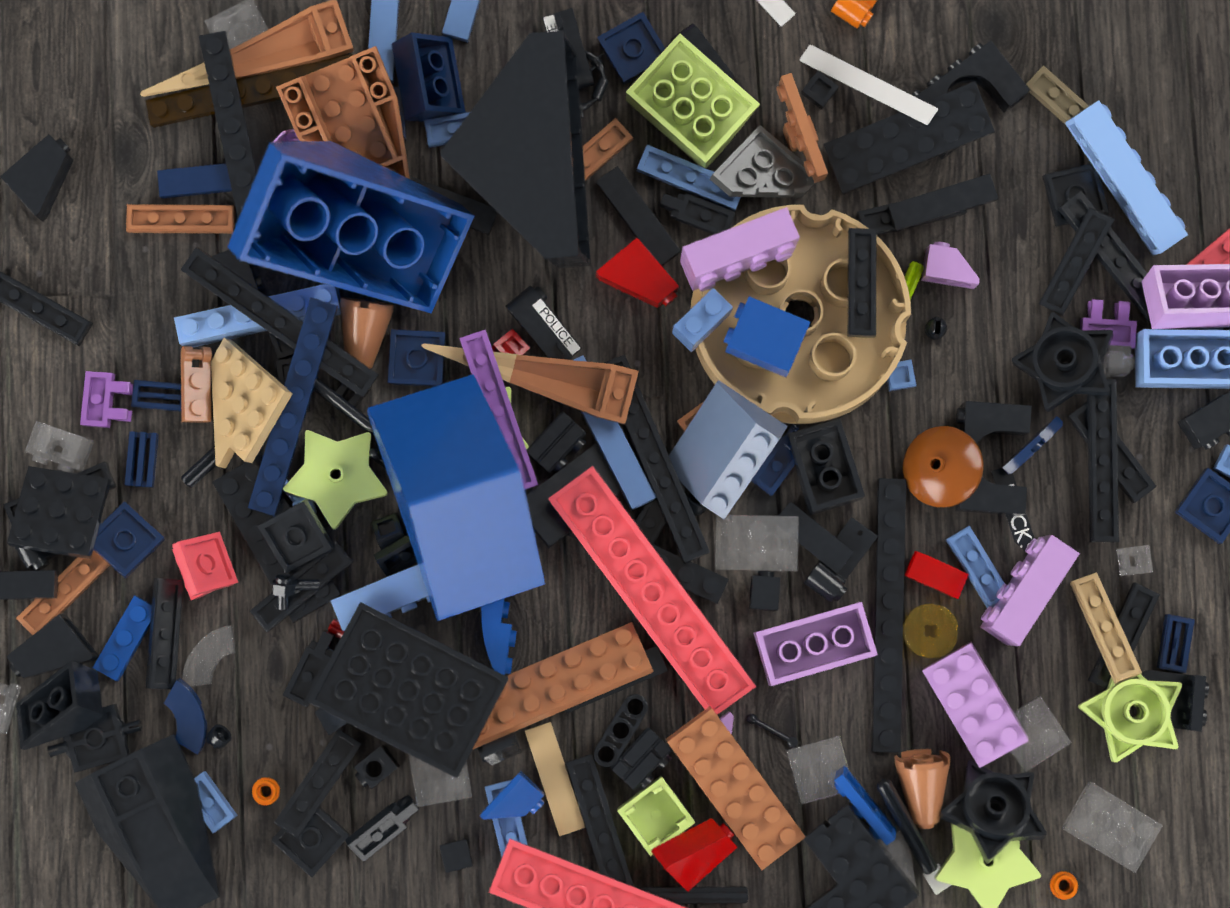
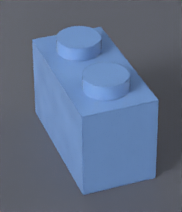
M712 288L674 325L672 334L692 352L730 316L733 306Z

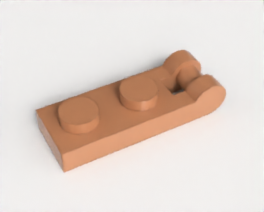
M182 346L181 348L182 422H211V347L193 349L192 346ZM192 360H199V367H192Z

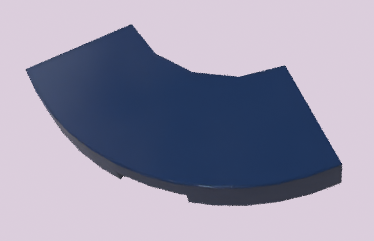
M1058 416L1052 419L1016 452L1002 468L1008 474H1012L1063 426L1061 419Z
M179 678L173 685L164 704L172 710L176 718L177 733L175 737L178 743L198 755L206 740L207 720H205L200 698L185 681Z

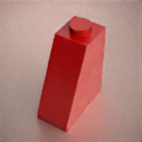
M638 238L633 240L596 271V277L599 281L656 308L662 304L666 307L678 297L676 294L679 289L678 284Z
M711 818L658 845L651 852L667 872L688 892L738 847L731 840L734 834L724 823L719 826Z

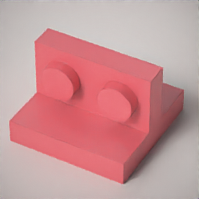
M220 532L179 541L172 545L175 560L190 600L201 598L215 590L238 583Z

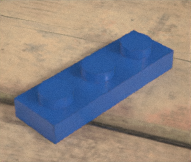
M133 596L93 666L95 670L115 681L120 680L150 628L152 604L138 596Z
M845 765L837 770L834 786L839 794L843 797H848L852 802V808L859 818H865L870 825L871 833L877 840L882 839L886 846L896 839L897 832L895 826Z

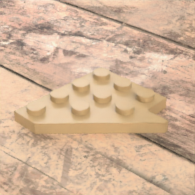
M223 338L211 359L215 462L218 467L226 469L234 453L243 461L253 463L293 393L234 341Z

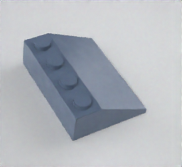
M718 380L671 451L669 458L678 479L701 505L722 519H725L775 447L787 426Z

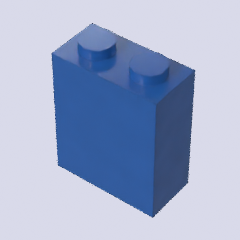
M749 296L746 304L740 302L734 318L739 319L735 329L732 327L728 329L723 341L728 344L725 352L786 378L810 322Z

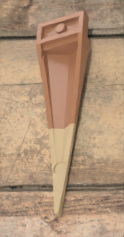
M330 0L303 10L271 29L230 49L236 78L239 79L331 59L354 52V48L337 0ZM205 63L147 88L140 94L146 97L208 85Z
M422 344V347L426 350L468 366L463 348ZM493 352L502 380L594 417L625 425L639 371L614 364Z

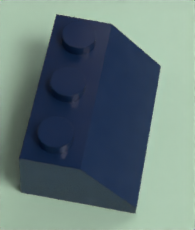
M411 32L392 43L405 120L424 122V120L466 113L451 37Z

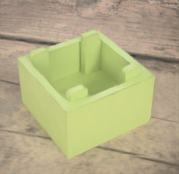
M661 775L617 808L621 817L650 856L653 855L651 850L680 835L695 823L692 816Z

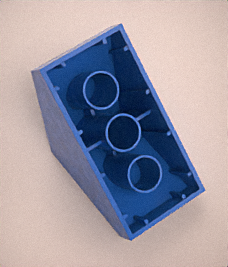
M332 141L270 142L228 248L239 260L432 313L474 215L461 204Z
M475 375L466 376L369 407L367 414L437 621L544 585V576L521 472Z

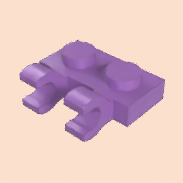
M1092 299V301H1088L1087 313L1089 318L1080 319V329L1112 330L1114 336L1109 345L1110 348L1134 349L1136 346L1137 321H1129L1130 302L1118 301V303H1115V320L1102 319L1103 300Z
M86 371L80 425L110 428L111 420L131 422L132 411L112 408L114 393L132 395L133 384L131 382L115 381L116 374Z

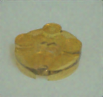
M935 604L920 605L911 610L905 618L903 624L904 641L908 648L918 656L924 658L942 657L948 654L956 645L958 623L955 616L944 606ZM926 624L929 626L936 625L935 638L924 635Z

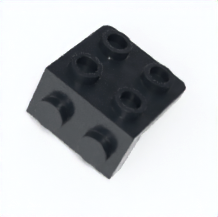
M1150 670L1143 671L1142 676L1149 681L1182 683V688L1171 710L1170 719L1174 729L1202 732V726H1205L1207 721L1204 699L1209 694V684L1206 682V676Z

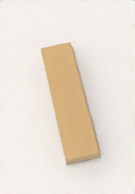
M1097 572L1071 581L1070 585L1114 684L1141 675L1142 671Z
M548 722L525 730L559 836L586 828L552 723Z

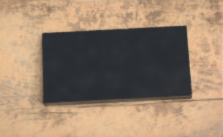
M597 443L526 496L533 530L548 548L571 532L566 522L548 500L559 489L593 465L616 497L622 493Z

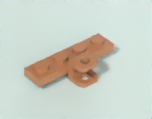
M792 73L781 76L779 86H777V93L780 101H785L788 111H786L788 123H785L783 127L787 145L792 152L797 151V149L799 152H804L806 158L804 167L808 177L812 176L814 183L823 181L828 172L817 144L819 139L811 117L806 114Z

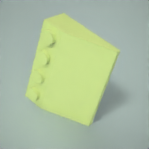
M681 34L670 43L626 91V101L703 168H707L717 158L760 106L752 96Z

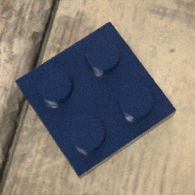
M644 12L637 14L597 37L599 45L623 85L641 76L665 50Z
M391 329L388 384L432 387L443 384L444 356L424 349L422 344L445 346L446 333Z
M1205 468L1177 507L1175 513L1218 544H1222L1230 533V483L1211 469Z
M124 501L100 524L93 550L126 579L165 538Z

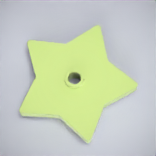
M306 430L305 463L284 486V492L316 502L333 530L338 528L356 503L387 496V490L369 467L371 433L366 432L337 442ZM335 470H340L341 476L338 479L331 478V473Z
M1138 675L1114 684L1111 677L1106 690L1078 705L1081 711L1104 728L1112 762L1120 761L1143 745L1178 749L1170 715L1182 688V683L1149 681L1142 675ZM1131 706L1137 709V714L1134 717H1131L1129 714Z
M952 823L953 849L935 875L937 881L967 888L981 908H998L1009 888L1041 877L1040 872L1020 850V841H1011L986 866L972 834Z

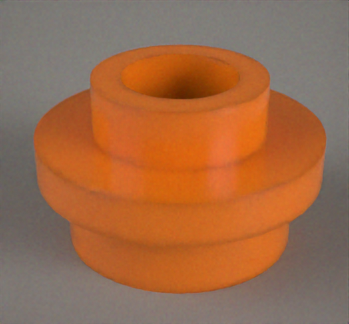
M270 777L257 780L252 788L254 800L261 805L274 803L280 795L279 784ZM264 786L270 787L271 794L269 796L263 795L262 788Z
M1057 872L1050 880V890L1059 899H1070L1077 893V879L1069 872ZM1062 880H1066L1068 884L1065 890H1060L1059 883Z

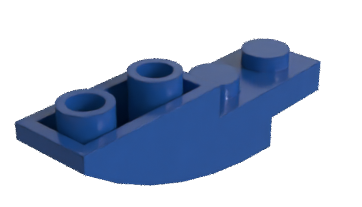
M505 598L484 605L481 608L482 630L486 651L493 669L503 675L511 674L513 658H508L509 647H515L517 631L512 630V624L502 623L503 618H508L510 602H505Z

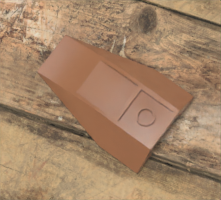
M376 46L276 87L300 142L332 141L410 179L398 97Z

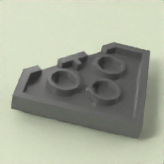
M761 125L710 177V180L730 197L802 198L815 184L813 177H808L804 162Z

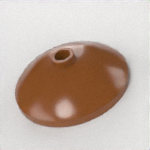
M949 426L928 429L918 435L906 451L903 461L904 479H906V485L918 500L927 505L938 508L958 505L967 500L980 484L984 467L982 453L974 439L962 430ZM936 460L941 462L938 469H934L933 466Z

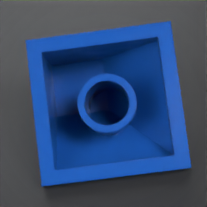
M520 771L482 811L480 817L483 819L525 816L529 811L534 815L545 803L541 799L545 793Z

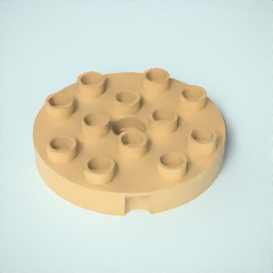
M786 205L763 210L733 226H739L787 207L800 238L790 258L781 262H777L776 259L766 263V267L755 272H751V269L743 271L740 277L732 281L726 282L723 279L715 282L716 285L713 288L733 306L730 316L695 350L704 370L714 384L718 380L782 423L813 424L832 420L855 410L874 396L897 367L907 342L904 340L906 321L911 316V304L903 272L889 248L877 236L876 337H847L849 228H869L848 215L832 209L825 215H817L808 212L804 205ZM700 289L694 290L691 300V309L711 289H708L706 291H700ZM749 296L783 311L789 305L788 302L797 300L805 301L813 307L814 320L811 323L812 327L807 329L786 378L725 352L728 346L727 343L723 342L729 327L735 329L739 320L734 318L740 302L746 304Z

